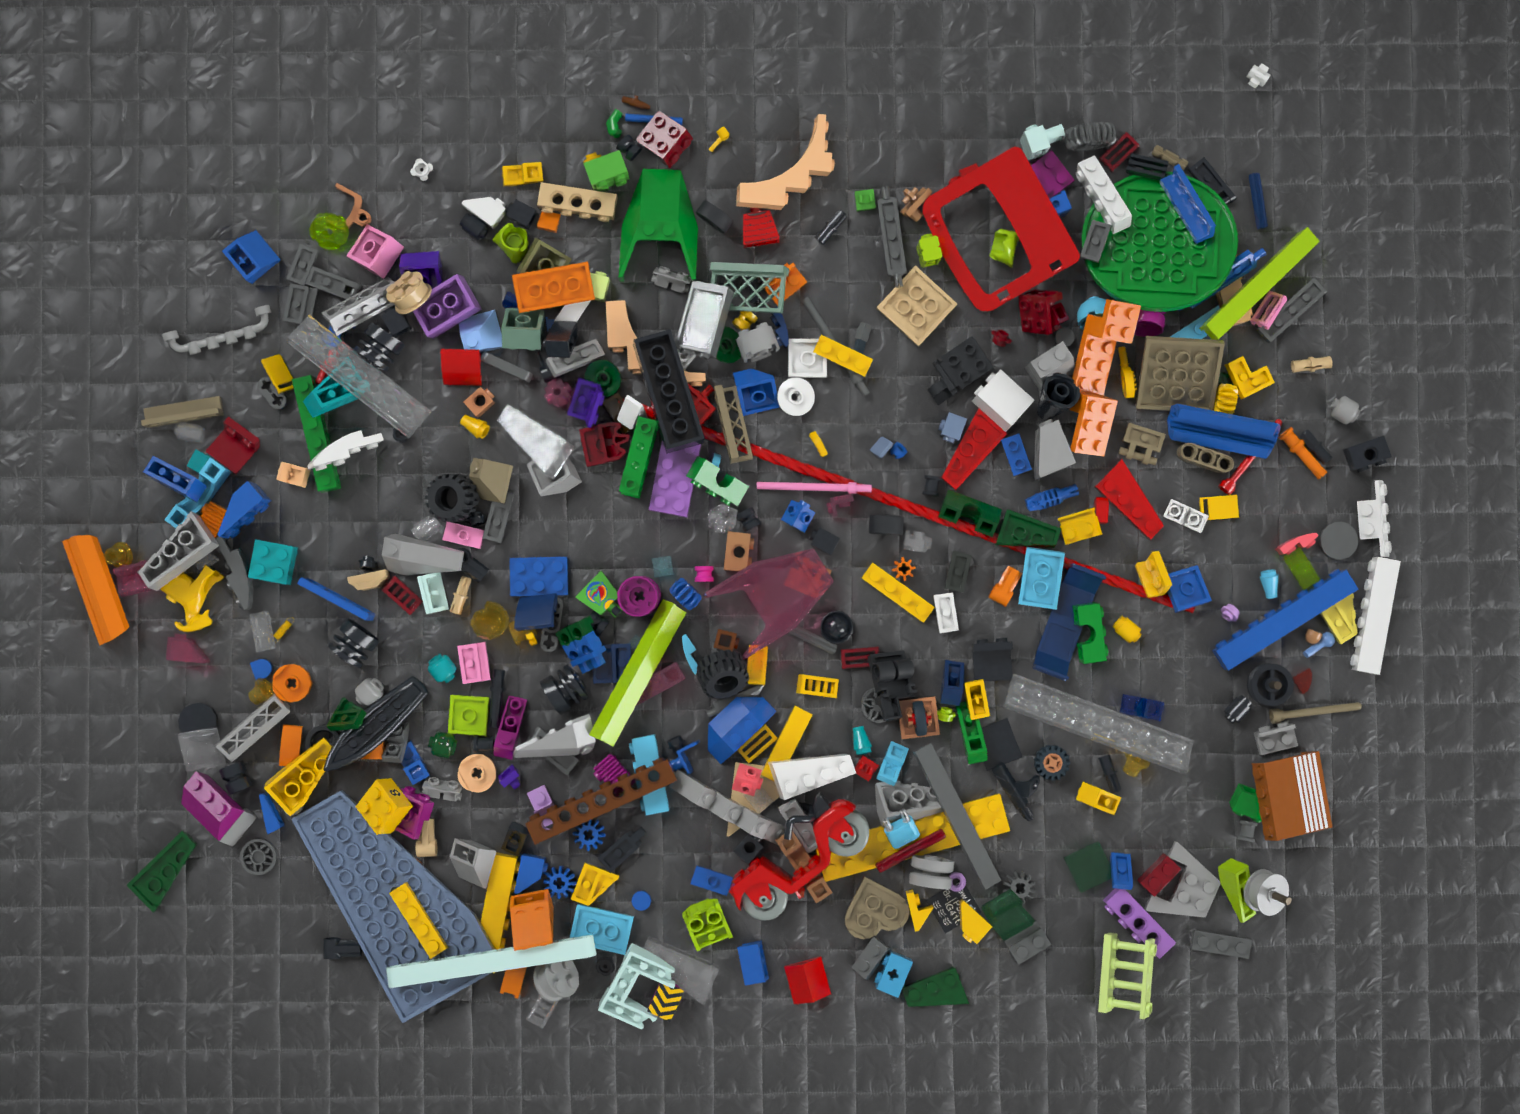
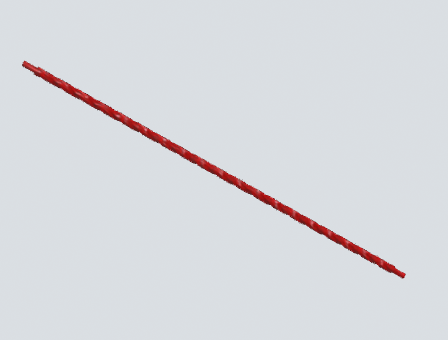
M642 404L647 417L656 420L652 407ZM701 425L705 439L726 446L723 433ZM750 443L752 455L762 460L784 466L807 476H812L829 484L855 482ZM741 445L737 447L738 451L747 454L746 448ZM873 487L872 492H856V494L869 497L875 501L925 517L944 526L953 527L966 534L981 537L994 544L996 543L998 537L996 532L991 537L974 531L975 524H970L962 519H958L955 524L939 518L940 512L912 503L909 500L885 493ZM1003 546L1026 555L1027 547ZM1064 557L1063 568L1067 570L1071 563L1080 565L1105 575L1106 580H1102V583L1121 588L1140 597L1148 598L1142 585ZM1165 594L1149 598L1154 602L1173 608L1169 595ZM1195 607L1186 609L1185 611L1193 613Z

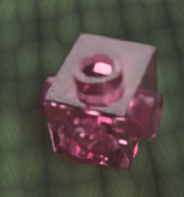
M553 379L546 384L548 387L544 388L546 391L544 397L549 405L553 403L555 407L559 406L561 408L570 402L572 389L567 381L563 383L561 379L558 381ZM555 390H561L559 395H554Z

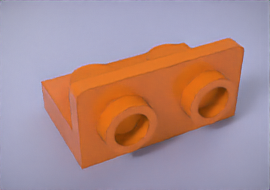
M786 263L784 265L789 268V276H786L784 301L807 283L794 263L790 265ZM775 278L769 283L774 291L780 286L781 279ZM766 286L764 288L765 292L768 295L772 294L771 290ZM774 296L772 300L778 307L779 300Z

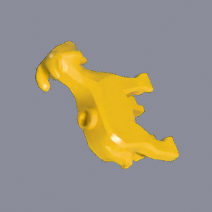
M205 565L195 580L182 572L160 588L167 594L166 598L175 604L178 602L184 607L187 625L184 626L181 622L176 621L174 624L178 630L193 632L212 624L213 620L209 617V610H206L203 614H200L209 590L216 582L225 578L224 575Z

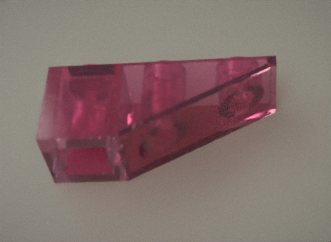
M677 661L652 675L636 706L686 679Z

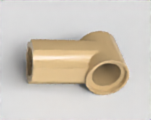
M430 818L429 821H424L419 839L416 840L417 857L437 856L438 846L437 839H435L434 819Z

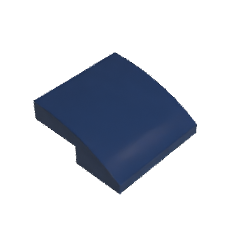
M557 593L520 597L516 609L514 628L517 631L554 627V613L557 612Z
M631 644L604 645L606 651L602 655L606 663L593 668V684L618 682L631 658Z

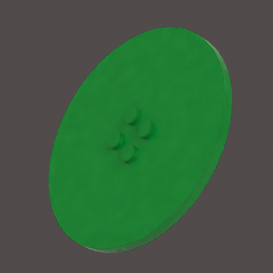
M1166 171L1165 177L1172 175L1173 172ZM1132 175L1113 184L1132 214L1131 226L1115 234L1110 229L1099 263L1084 259L1094 281L1115 300L1140 305L1141 310L1153 312L1184 309L1212 295L1230 274L1238 248V233L1234 217L1224 200L1214 190L1201 181L1187 176L1216 225L1213 237L1196 244L1159 180ZM1094 203L1083 225L1082 249L1092 220L1105 223L1101 213L1096 210Z

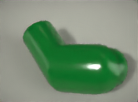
M617 109L613 111L606 122L608 134L614 138H619L622 134L617 122L623 114Z

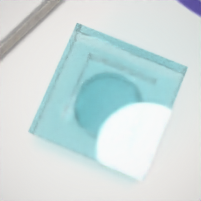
M671 556L652 558L655 578L674 575Z

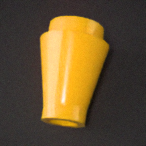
M466 414L460 421V424L476 438H485L490 429L486 421L470 417Z

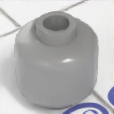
M1343 396L1340 399L1335 398L1330 406L1332 409L1331 416L1343 424L1353 423L1360 414L1359 404L1347 396Z
M366 678L355 689L356 701L360 705L371 706L384 695L383 684L376 678Z

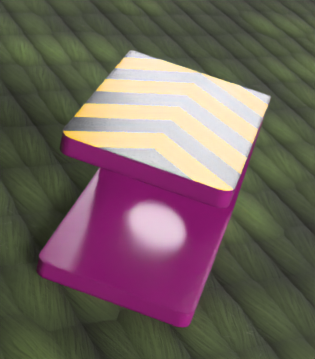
M675 982L673 989L659 983L647 1012L670 1022L685 987Z

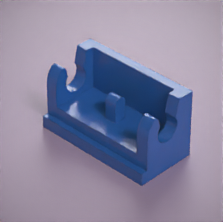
M1065 190L1061 191L1059 195L1050 198L1060 218L1066 216L1072 207Z
M762 940L738 946L737 949L745 985L766 982L769 979Z

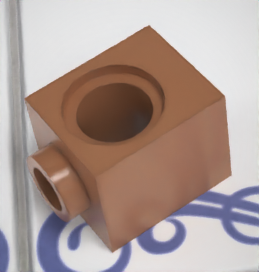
M480 387L464 403L479 418L495 404L492 400L495 396L488 388L484 390ZM481 396L485 397V404L483 406H477V398Z

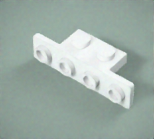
M1376 480V500L1357 501L1360 540L1379 538L1381 557H1389L1392 546L1391 542L1388 541L1390 524L1386 520V514L1389 512L1388 504L1385 503L1387 487L1382 480Z

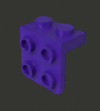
M578 378L567 415L585 420L588 428H591L592 424H596L599 415L597 408L602 406L605 397L601 384Z

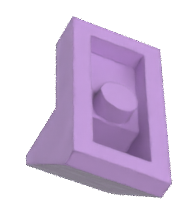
M545 785L527 793L535 810L534 814L539 812L540 815L547 813V808L554 806ZM549 818L543 820L545 827L553 823Z

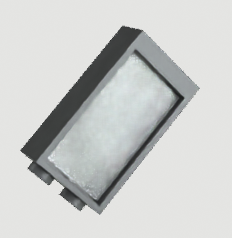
M693 280L675 342L676 348L680 350L681 354L691 356V353L697 354L699 358L706 360L709 357L716 358L734 294L729 287Z

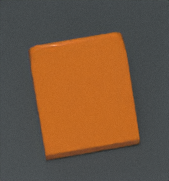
M541 212L537 228L557 233L561 214Z

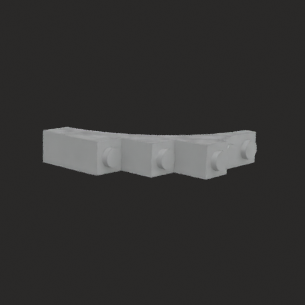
M678 769L676 771L678 780L669 784L670 788L691 802L708 809L723 820L737 825L747 833L760 839L763 838L777 844L775 839L785 833V826L739 804Z

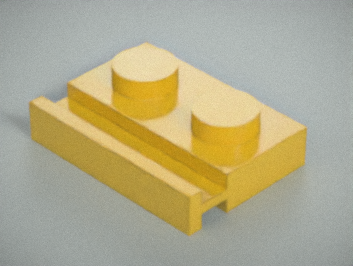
M1095 508L1058 518L1065 545L1102 534L1098 518L1094 512Z

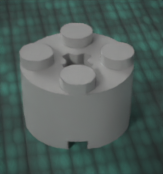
M767 322L757 325L756 329H744L738 333L739 337L736 339L745 363H747L748 359H751V362L764 359L772 355V350L775 349L777 352L780 349L772 326H768Z

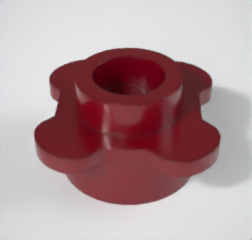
M992 330L991 334L994 335L992 342L1001 347H1005L1007 343L1011 344L1012 340L1009 339V334L1006 331L998 330L997 332Z

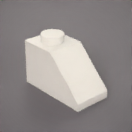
M491 197L464 200L461 203L464 208L488 224L493 230H495L507 214L506 204L498 198L496 200Z

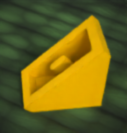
M980 679L964 683V696L971 720L989 717L990 713L984 680Z

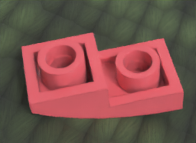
M1311 533L1297 536L1284 542L1275 550L1279 555L1285 553L1289 555L1296 549L1295 545L1299 549L1305 547L1308 549L1316 543L1314 539L1319 535Z

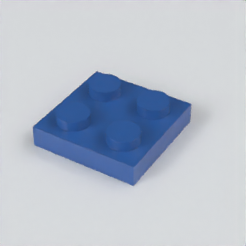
M1198 565L1168 574L1172 586L1167 593L1175 613L1212 601Z

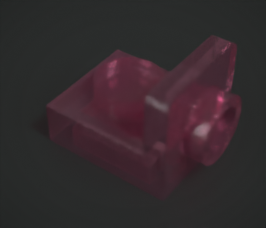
M853 493L829 498L830 502L827 503L828 513L832 514L833 517H837L835 505H839V508L851 506L850 502L854 501Z

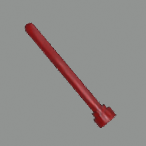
M1280 419L1275 420L1274 423L1280 424V426L1282 425V421ZM1247 455L1231 477L1222 480L1218 487L1224 493L1231 495L1235 490L1236 481L1256 457Z

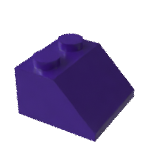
M439 251L401 254L399 265L401 276L407 271L411 273L419 272L423 276V282L428 283L432 289L443 283Z

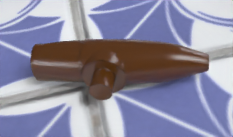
M636 95L634 98L623 96L621 101L641 109H650L651 107L647 103L638 100Z

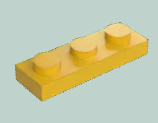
M823 335L820 336L813 351L864 377L873 361L872 358Z

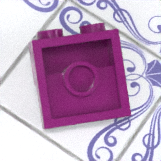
M405 786V788L399 789L413 807L395 830L415 840L419 839L424 821H429L434 802L430 801L429 795L415 793V788Z

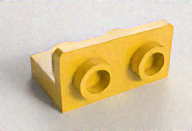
M1159 551L1152 552L1146 561L1135 564L1148 598L1162 596L1167 593L1172 586V582Z

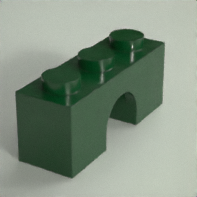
M948 489L938 517L955 524L960 517H968L975 523L974 531L993 537L999 524L1002 509Z

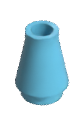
M1274 569L1261 571L1259 578L1266 598L1278 597L1279 574Z

